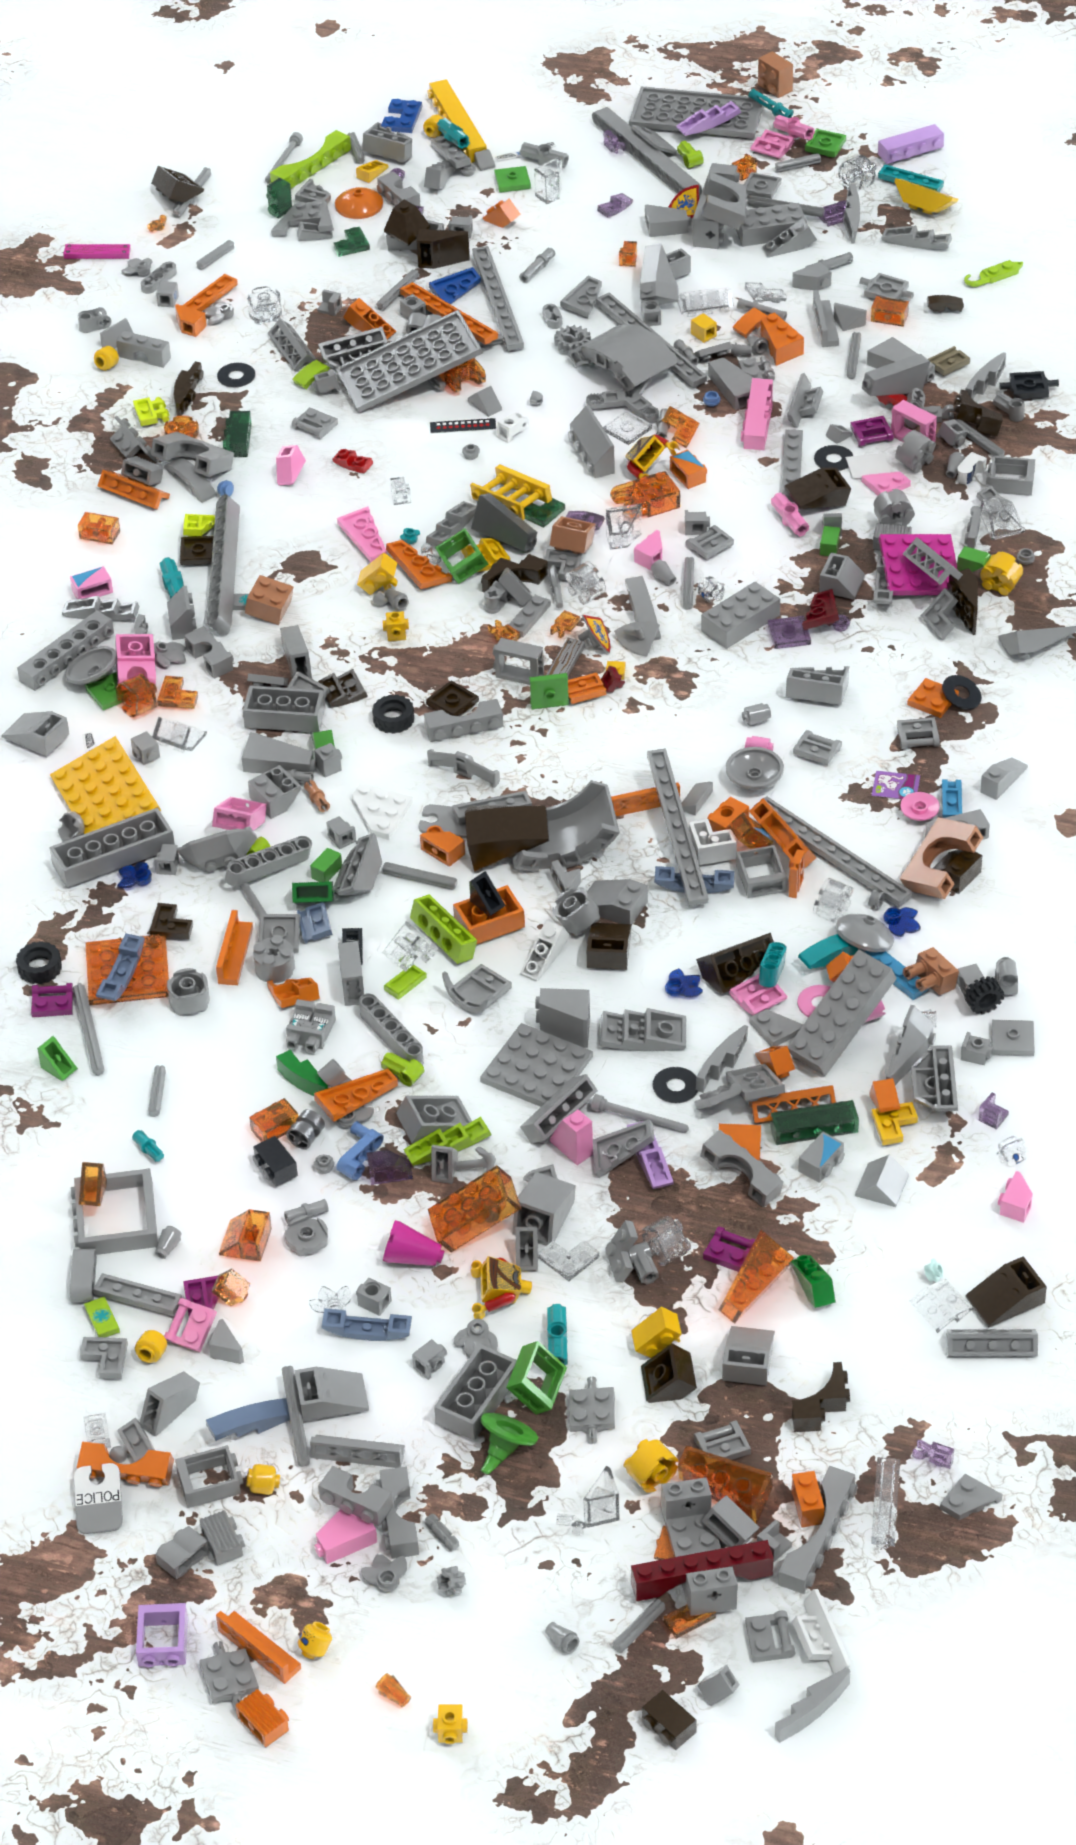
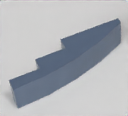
M274 1399L239 1407L206 1419V1426L215 1441L235 1433L236 1437H240L253 1430L260 1434L290 1420L287 1399Z

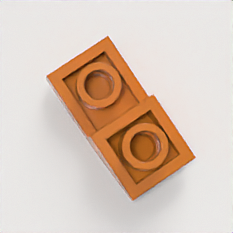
M754 307L734 324L733 330L747 338L755 328L758 329L761 326V318L767 315Z

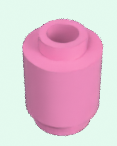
M752 736L747 737L745 748L762 747L773 751L774 743H771L770 738Z

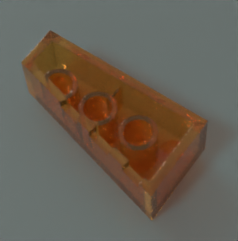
M760 1230L718 1310L735 1324L788 1269L794 1257L763 1230Z
M687 1445L678 1463L679 1479L686 1481L707 1477L712 1499L719 1502L727 1495L756 1524L758 1523L773 1488L772 1473Z

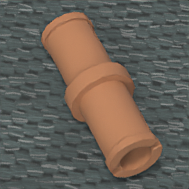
M309 780L312 786L306 782L304 789L308 792L311 802L316 804L320 812H325L323 806L328 811L330 804L325 799L324 792L317 787L315 781Z

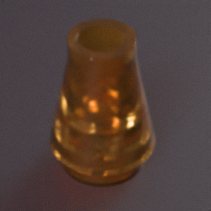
M389 1673L383 1675L375 1686L378 1694L395 1702L402 1708L411 1699V1696L397 1678Z

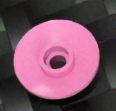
M914 792L902 799L900 808L906 817L917 821H924L938 814L940 804L931 794Z

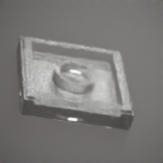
M626 410L605 424L603 428L607 434L630 445L652 429V424Z

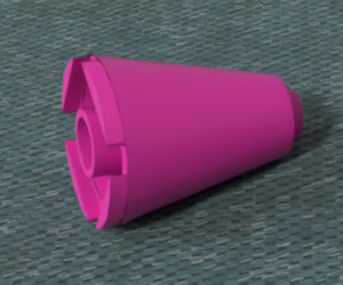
M395 1220L385 1248L383 1261L387 1263L436 1266L437 1262H442L445 1251L441 1250V1244L401 1221Z

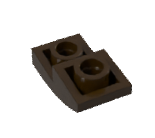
M932 295L926 299L927 306L933 311L943 312L945 307L952 311L962 312L964 308L963 298L956 296Z

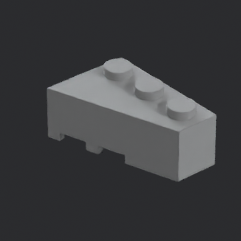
M377 122L363 133L362 151L370 155H379L385 159H394L402 163L412 157L413 139L400 132L396 134L392 132V128H384L381 126V123Z

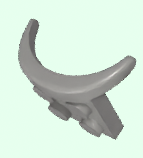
M480 964L455 985L451 982L446 971L442 973L444 986L451 999L464 1010L475 1014L483 1012L512 988L511 981L483 964Z

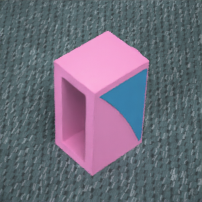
M104 566L70 576L71 589L76 599L93 596L101 597L113 593L112 580Z

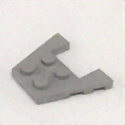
M316 200L313 202L295 203L273 227L271 233L272 237L287 235L289 227L299 225L300 222L319 223V232L334 231L327 202Z

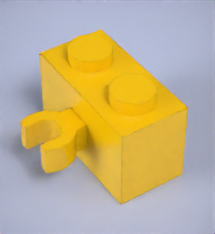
M382 553L360 571L357 585L370 595L382 586L385 590L392 587L390 584L396 587L398 580L394 578L397 562L386 553Z
M662 1306L631 1330L635 1351L649 1358L655 1356L673 1341L680 1342V1336L682 1335L677 1314Z

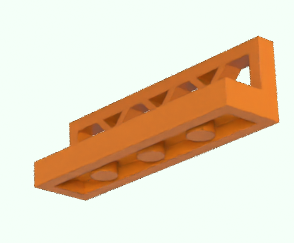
M102 470L97 485L100 488L154 509H158L161 498L169 499L170 494L108 470Z
M677 782L676 785L680 796V784ZM656 787L611 796L616 816L661 807Z
M238 910L231 911L216 965L218 984L238 986L253 931V922L239 921Z
M833 1085L781 1093L776 1097L766 1096L759 1098L757 1101L749 1102V1107H752L754 1123L837 1110ZM829 1094L831 1107L823 1108L817 1101L822 1095ZM803 1098L812 1103L807 1111H802L796 1106ZM790 1100H796V1102L793 1104ZM785 1101L792 1106L787 1114H781L776 1110L780 1102ZM776 1103L774 1107L769 1104ZM765 1105L771 1111L767 1117L759 1118L757 1106ZM815 1105L819 1108V1109H813V1110H812V1108H813ZM794 1108H795L797 1111H799V1112L792 1113V1111L794 1110Z
M222 1611L216 1614L218 1631L240 1649L245 1648L251 1658L284 1684L301 1670L300 1662L237 1612L233 1611L229 1616Z

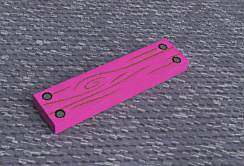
M65 244L63 255L64 259H129L131 245Z

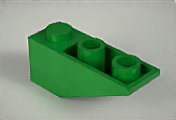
M801 1255L797 1259L790 1260L808 1301L815 1308L836 1303L832 1278L811 1255Z

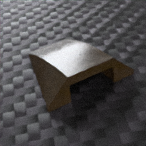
M469 806L465 811L467 846L475 874L482 871L481 869L488 865L492 867L498 864L497 861L506 857L510 859L522 850L528 851L549 841L546 806Z

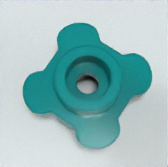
M413 528L403 529V534L400 535V539L407 544H414L418 540L417 536L420 535V531Z

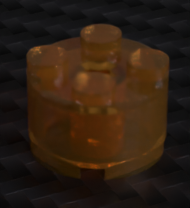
M142 673L122 681L116 686L118 701L122 700L123 706L121 708L128 716H139L157 707L155 695L157 688Z

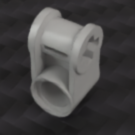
M103 307L78 313L79 331L82 333H90L108 328L112 322Z
M495 581L484 593L486 599L485 611L491 614L498 613L512 598V595L498 581Z
M334 1059L317 1072L321 1079L331 1087L352 1081Z

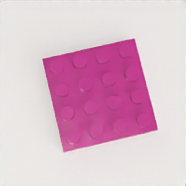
M880 534L879 543L888 590H893V595H939L944 588L948 590L949 576L940 585L905 557L903 553L917 537L957 569L951 534ZM916 547V549L911 553V555L917 553V547ZM926 556L921 557L920 562L925 561ZM934 563L930 564L929 569L934 568ZM944 570L938 572V577L944 572Z

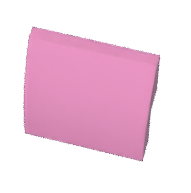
M765 129L762 136L756 138L750 149L780 159L788 152L795 141L793 137Z
M759 974L731 988L729 991L731 997L751 1015L769 1009L788 997L778 984L774 987L761 986L758 983Z

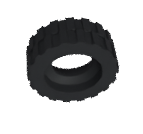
M396 694L383 696L373 705V723L380 731L392 734L401 733L404 730H408L412 723H414L413 703L410 702V699L405 698V696ZM389 711H400L403 713L398 717L384 716Z
M32 942L21 948L20 952L16 955L18 974L27 983H48L52 979L54 980L60 974V970H62L59 950L49 942ZM38 958L49 960V963L42 967H31L29 965L32 960Z

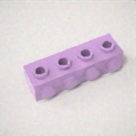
M936 124L885 138L878 141V155L886 164L934 151L944 147V133Z

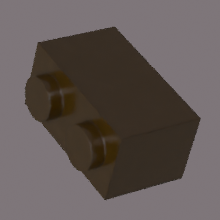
M664 1690L660 1691L642 1707V1722L649 1730H654L664 1744L670 1745L675 1750L697 1733V1720Z

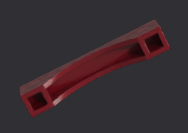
M768 1540L646 1562L631 1565V1585L636 1601L658 1598L674 1587L685 1583L686 1573L733 1567L735 1576L749 1580L773 1576L774 1557Z

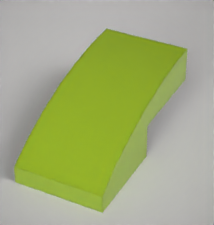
M315 360L301 369L292 380L295 384L307 390L315 380L314 375L326 372L330 368L324 363Z

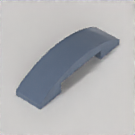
M655 866L654 883L670 890L685 893L680 873H675V867ZM715 870L714 875L702 874L707 894L734 888L735 871Z
M125 933L118 948L119 955L107 980L103 979L96 997L116 1001L123 994L139 962L145 941L144 937Z
M324 1308L321 1327L333 1334L352 1339L368 1341L395 1340L410 1335L412 1316L390 1314L389 1319L347 1316L346 1310Z

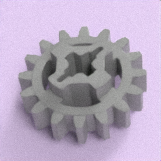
M566 325V328L561 327L560 331L557 330L554 335L555 346H558V350L563 349V352L571 351L591 340L590 332H587V328L582 329V326L576 327L575 325Z

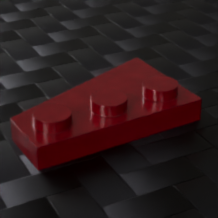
M833 589L814 594L810 604L811 609L806 613L807 619L803 621L802 626L804 630H808L825 624H833L839 620Z

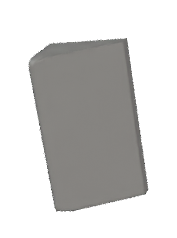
M126 318L100 332L102 347L111 346L115 349L117 348L116 340L123 331L133 333Z
M506 568L501 574L499 582L521 606H524L532 599V592L509 568Z
M713 782L696 783L682 801L684 812L693 815L698 813L713 792Z

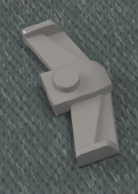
M434 749L427 751L428 766L454 767V773L469 778L475 775L491 783L494 788L500 782V772L498 770L492 771L474 762L471 755L459 751L455 754L435 752Z

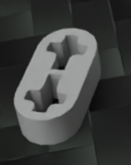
M555 304L544 305L543 317L548 327L551 329L562 327V315Z

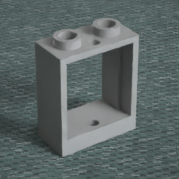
M993 456L992 463H988V473L990 474H987L986 485H992L998 493L1032 496L1036 459ZM996 473L1026 475V479L995 476Z
M500 638L498 644L494 645L493 655L495 656L493 669L496 671V678L530 685L529 677L544 676L543 647ZM504 655L530 661V670L505 664Z
M775 845L736 852V867L748 898L786 892L787 877ZM771 863L775 873L749 878L746 867Z
M358 941L338 943L345 1006L359 1005V998L364 994Z
M228 1445L175 1459L177 1474L188 1508L241 1494L242 1474L241 1471H236L235 1469L238 1466L235 1453H230ZM226 1464L231 1480L193 1489L189 1474Z

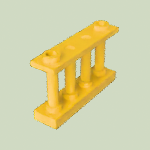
M501 464L495 467L496 478L484 486L473 482L470 484L471 495L474 500L478 501L479 495L489 493L522 520L525 519V507L537 499L545 503H549L552 500L549 484ZM498 484L504 485L495 492L491 491V489L497 486ZM511 489L517 490L508 497L503 496ZM524 494L529 495V497L521 502L515 501Z

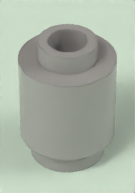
M759 703L748 706L742 712V719L749 726L765 722L771 718V710L768 704Z

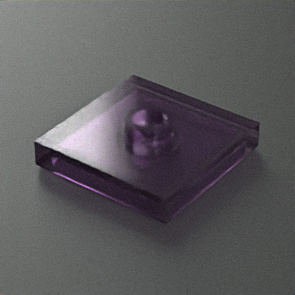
M804 616L768 620L767 625L774 649L811 645L809 631L804 630L802 626L803 621H805Z

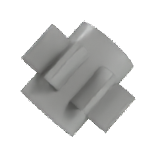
M458 1566L442 1568V1574L437 1577L438 1589L445 1591V1596L461 1594V1588L466 1585L465 1573L458 1571Z

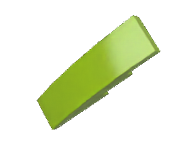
M480 1116L465 1126L458 1123L443 1133L439 1128L403 1150L411 1164L415 1166L432 1161V1145L452 1147L459 1152L486 1139L492 1134Z

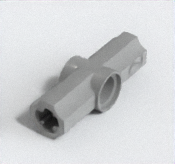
M524 142L520 149V155L537 160L538 164L542 166L552 164L565 168L569 160L567 153L552 150L548 144L538 146Z

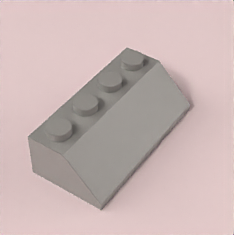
M587 405L570 423L568 438L570 442L574 443L576 452L580 453L582 462L586 463L588 471L593 474L594 478L614 474V444L590 406Z

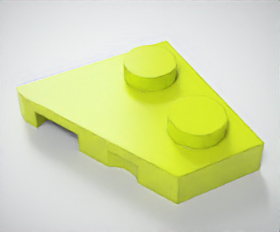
M185 514L183 535L188 537L202 536L214 527L215 515Z

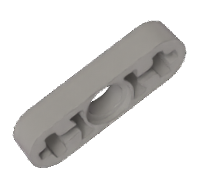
M169 261L160 265L140 282L141 291L146 294L155 292L161 281H168L177 274L176 264Z
M914 388L908 393L907 402L924 410V392L919 388ZM904 418L905 423L910 428L914 429L918 426V424Z

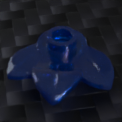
M138 862L135 866L128 865L122 867L119 870V875L123 879L117 884V887L131 888L136 884L138 886L149 884L152 880L149 865L145 862Z
M891 907L883 915L884 922L889 925V930L895 936L903 937L905 932L915 933L921 930L920 924L914 919L918 913L916 909Z
M680 968L675 969L669 974V980L665 985V992L674 997L680 995L685 997L699 996L703 992V989L698 987L700 975H684Z

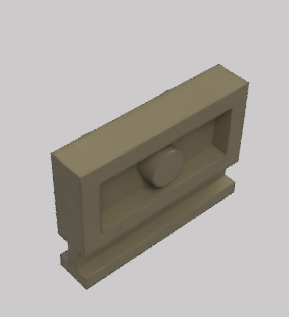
M955 346L928 358L935 365V370L943 376L970 364V357L961 350H956Z

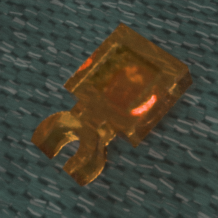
M564 610L555 619V624L550 628V634L553 635L555 632H558V638H562L565 635V631L571 632L580 623V616Z
M495 620V626L488 625V632L494 634V638L498 641L500 638L514 641L521 638L519 631L508 624L502 626L499 620Z

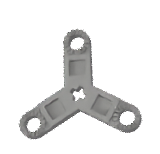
M650 379L639 384L629 392L623 389L606 391L600 394L590 393L586 397V405H589L591 409L626 406L646 422H654L659 419L658 408L652 406V403L641 396L648 386Z

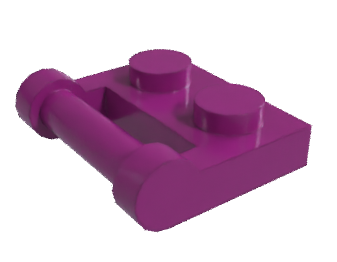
M884 416L850 422V428L857 439L859 447L884 440L893 441L894 439L893 432Z
M73 983L43 987L32 985V1018L73 1015ZM66 993V995L39 997V995Z
M718 1226L712 1240L703 1253V1259L743 1274L758 1248L759 1241L725 1231V1228ZM725 1239L735 1244L744 1246L747 1249L745 1251L743 1249L721 1242V1240Z

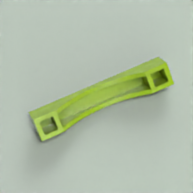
M338 130L333 131L325 137L323 146L311 157L296 163L280 165L271 171V186L286 193L351 150L350 136Z

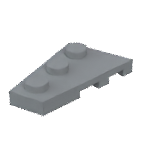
M588 275L560 301V306L588 318L601 290L602 281Z
M648 1119L593 1139L595 1174L600 1178L655 1141L653 1123Z

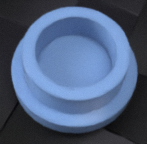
M708 391L703 397V402L710 407L716 406L720 403V396L715 391Z
M225 480L218 484L217 492L220 496L227 494L230 497L233 494L234 485L231 481Z

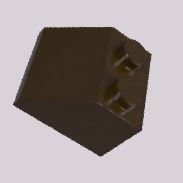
M959 849L949 852L932 869L947 872L954 882L951 891L960 894L981 873L983 855L976 851L972 853Z
M673 1343L641 1365L646 1401L649 1403L681 1400L697 1388L691 1353Z

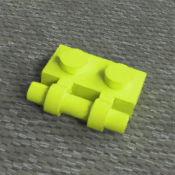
M150 397L133 400V406L141 426L158 423V418L162 419L163 422L169 421L170 414L165 409L166 404L161 397H156L154 401H151Z

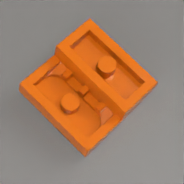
M719 1123V1130L731 1136L739 1146L744 1147L755 1159L760 1160L761 1125Z

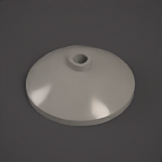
M108 646L88 650L76 657L68 665L65 676L70 683L77 685L95 683L103 679L113 669L117 661V653L112 647Z
M762 747L740 749L734 752L726 762L728 778L734 784L750 790L765 789L776 784L784 772V764L780 756Z
M847 914L837 920L835 928L838 935L847 943L859 949L870 952H885L893 946L894 937L891 931L873 916Z

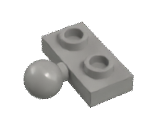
M136 1417L117 1430L125 1445L113 1447L109 1452V1456L114 1462L122 1463L126 1460L127 1454L130 1453L134 1462H137L148 1450H155Z

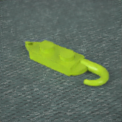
M1004 261L983 269L979 274V280L970 281L968 279L971 277V274L966 275L964 282L970 287H979L988 283L992 284L1019 274L1023 262Z

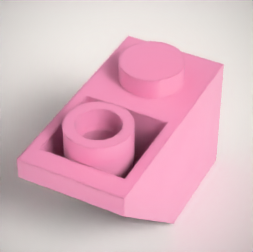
M298 445L282 446L277 455L278 485L294 484L306 460Z
M659 530L648 535L646 539L634 548V562L651 570L654 562L662 560V542Z
M1016 1171L1013 1178L1007 1180L1006 1191L1000 1194L998 1205H1000V1215L1024 1223L1032 1207L1033 1193L1022 1174Z

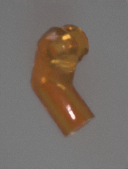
M160 215L158 220L151 221L147 225L148 230L151 232L163 230L167 217Z

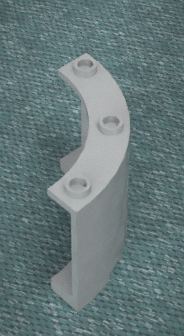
M634 324L617 325L567 353L575 367L593 362L605 370H611L614 373L613 376L619 381L626 392L631 391L639 384L662 371L669 370L679 362L675 353L661 339L649 330Z
M590 780L587 786L571 799L558 805L547 807L549 841L528 851L522 850L516 853V856L512 857L514 868L531 872H539V869L548 868L551 870V862L559 860L562 867L568 868L595 856L594 853L601 848H607L620 833L608 785Z

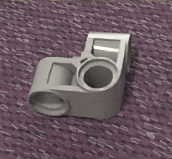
M1009 957L999 959L996 962L995 980L1004 991V995L1018 994L1016 962Z

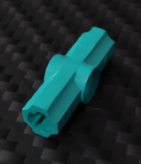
M447 118L438 121V130L444 134V138L461 149L468 147L470 144L469 137L463 132L462 128Z
M170 557L163 558L159 565L165 590H168L171 599L184 584L181 571H178L176 562L170 559Z
M552 1304V1306L547 1307L548 1350L564 1365H567L566 1307L561 1304Z

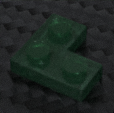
M360 226L344 230L346 240L333 242L338 257L370 250V244Z
M554 498L549 503H544L541 506L531 503L524 508L525 519L544 528L565 510V503Z

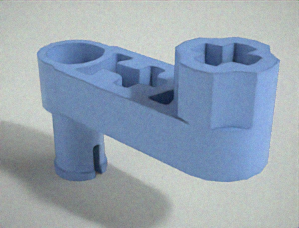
M356 1121L351 1126L350 1133L361 1139L339 1159L336 1165L337 1171L352 1180H358L365 1170V1166L362 1163L381 1146L384 1140L382 1134L374 1129H368Z

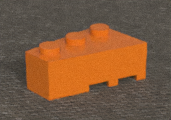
M774 312L761 318L760 335L767 339L771 357L773 356L776 366L804 354V337Z

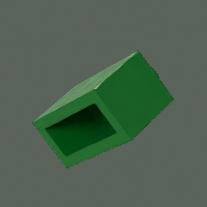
M333 881L292 883L293 903L334 901Z

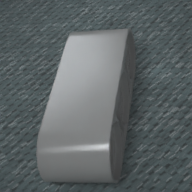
M73 1249L70 1278L71 1303L94 1300L93 1288L95 1286L97 1264L96 1249Z

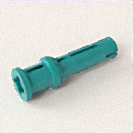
M754 88L749 92V98L771 110L774 116L781 115L787 118L793 116L794 110L787 109L781 102L776 103Z

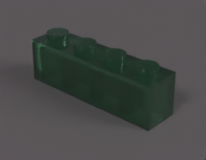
M853 1100L773 1112L771 1113L770 1127L775 1144L782 1145L814 1140L822 1132L832 1137L858 1133L859 1117Z

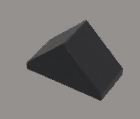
M486 871L469 881L470 902L488 916L506 906Z

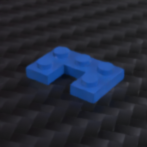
M391 99L388 113L401 114L400 118L385 116L381 126L392 128V132L412 133L423 107L422 102Z

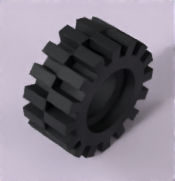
M987 976L986 979L981 977L980 981L976 979L974 981L975 984L969 985L970 989L966 988L964 999L976 1014H985V1011L989 1013L992 1008L995 1010L997 1008L996 1005L1002 1003L1000 1000L1004 999V991L995 978H990V976Z

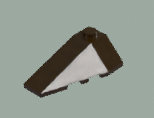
M771 932L697 958L696 961L702 978L720 994L726 993L731 988L741 984L753 975L754 971L761 965L769 944L774 942Z

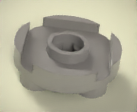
M307 1215L297 1217L290 1221L288 1229L285 1230L286 1244L298 1256L315 1253L328 1245L327 1225L320 1218H317V1220L311 1219ZM303 1233L312 1234L309 1237H303Z

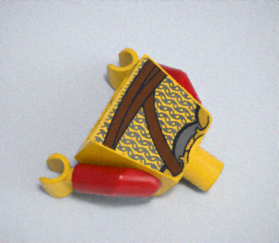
M656 434L640 438L625 455V458L628 460V471L637 479L640 478V482L644 487L648 488L646 481L651 480L653 482L648 474H643V472H646L666 447L671 455H677L674 449L680 450L676 441L669 443V440Z
M487 1256L483 1264L478 1260L473 1261L471 1264L472 1269L470 1271L472 1277H481V1300L485 1302V1305L481 1303L473 1304L474 1319H483L485 1311L491 1312L500 1307L514 1304L520 1293L530 1294L532 1282L521 1280V1268L509 1263L504 1258Z

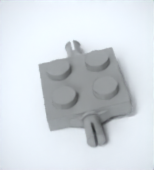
M878 273L872 279L861 277L859 284L867 286L864 290V296L895 305L901 297L910 299L914 297V292L907 291L909 281Z
M591 1376L587 1378L586 1389L569 1390L570 1432H588V1443L592 1444V1436L594 1444L597 1443V1432L604 1429H615L614 1387L596 1388L597 1379L592 1376V1381Z
M219 1641V1646L215 1642L213 1647L216 1655L201 1659L200 1668L212 1704L221 1701H233L235 1707L243 1697L255 1692L256 1689H259L246 1649L225 1652L223 1642Z

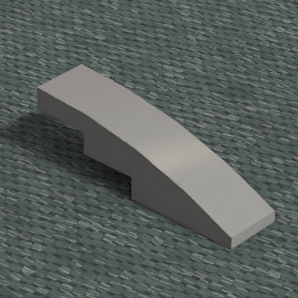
M849 184L843 222L852 244L855 243L860 221V201L856 184Z
M915 225L885 228L881 239L885 242L912 248L944 249L949 248L952 236L951 233L935 235L934 229L918 231Z
M1005 352L990 360L970 380L965 390L968 391L972 399H974L976 394L983 395L988 385L996 386L1006 367Z
M463 501L448 510L445 519L436 524L435 531L426 536V543L437 547L461 531L473 518L477 505Z
M643 576L626 578L625 586L629 594V602L634 612L635 622L658 624ZM659 629L654 640L661 639Z
M99 596L66 601L62 615L85 619L97 610L111 618L112 621L136 619L140 606L137 601L120 604L118 598L101 601Z
M743 1025L728 1036L705 1061L696 1076V1090L704 1093L710 1078L719 1080L725 1066L734 1068L747 1041V1025Z
M849 1668L807 1687L806 1698L791 1705V1715L775 1722V1737L779 1743L810 1725L837 1701L850 1685L851 1671Z

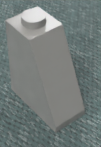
M645 205V222L649 237L689 233L691 218L687 216L686 210Z
M183 1371L149 1387L140 1418L142 1427L154 1436L161 1433L196 1401L200 1382Z

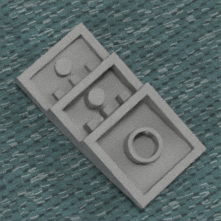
M647 1008L645 1013L626 1009L623 1014L603 1011L601 1014L600 1046L633 1051L685 1049L686 1016Z

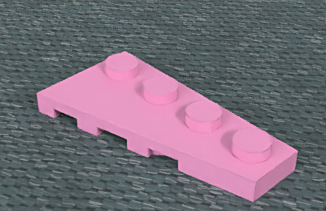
M368 506L337 518V524L370 562L382 553L387 554Z

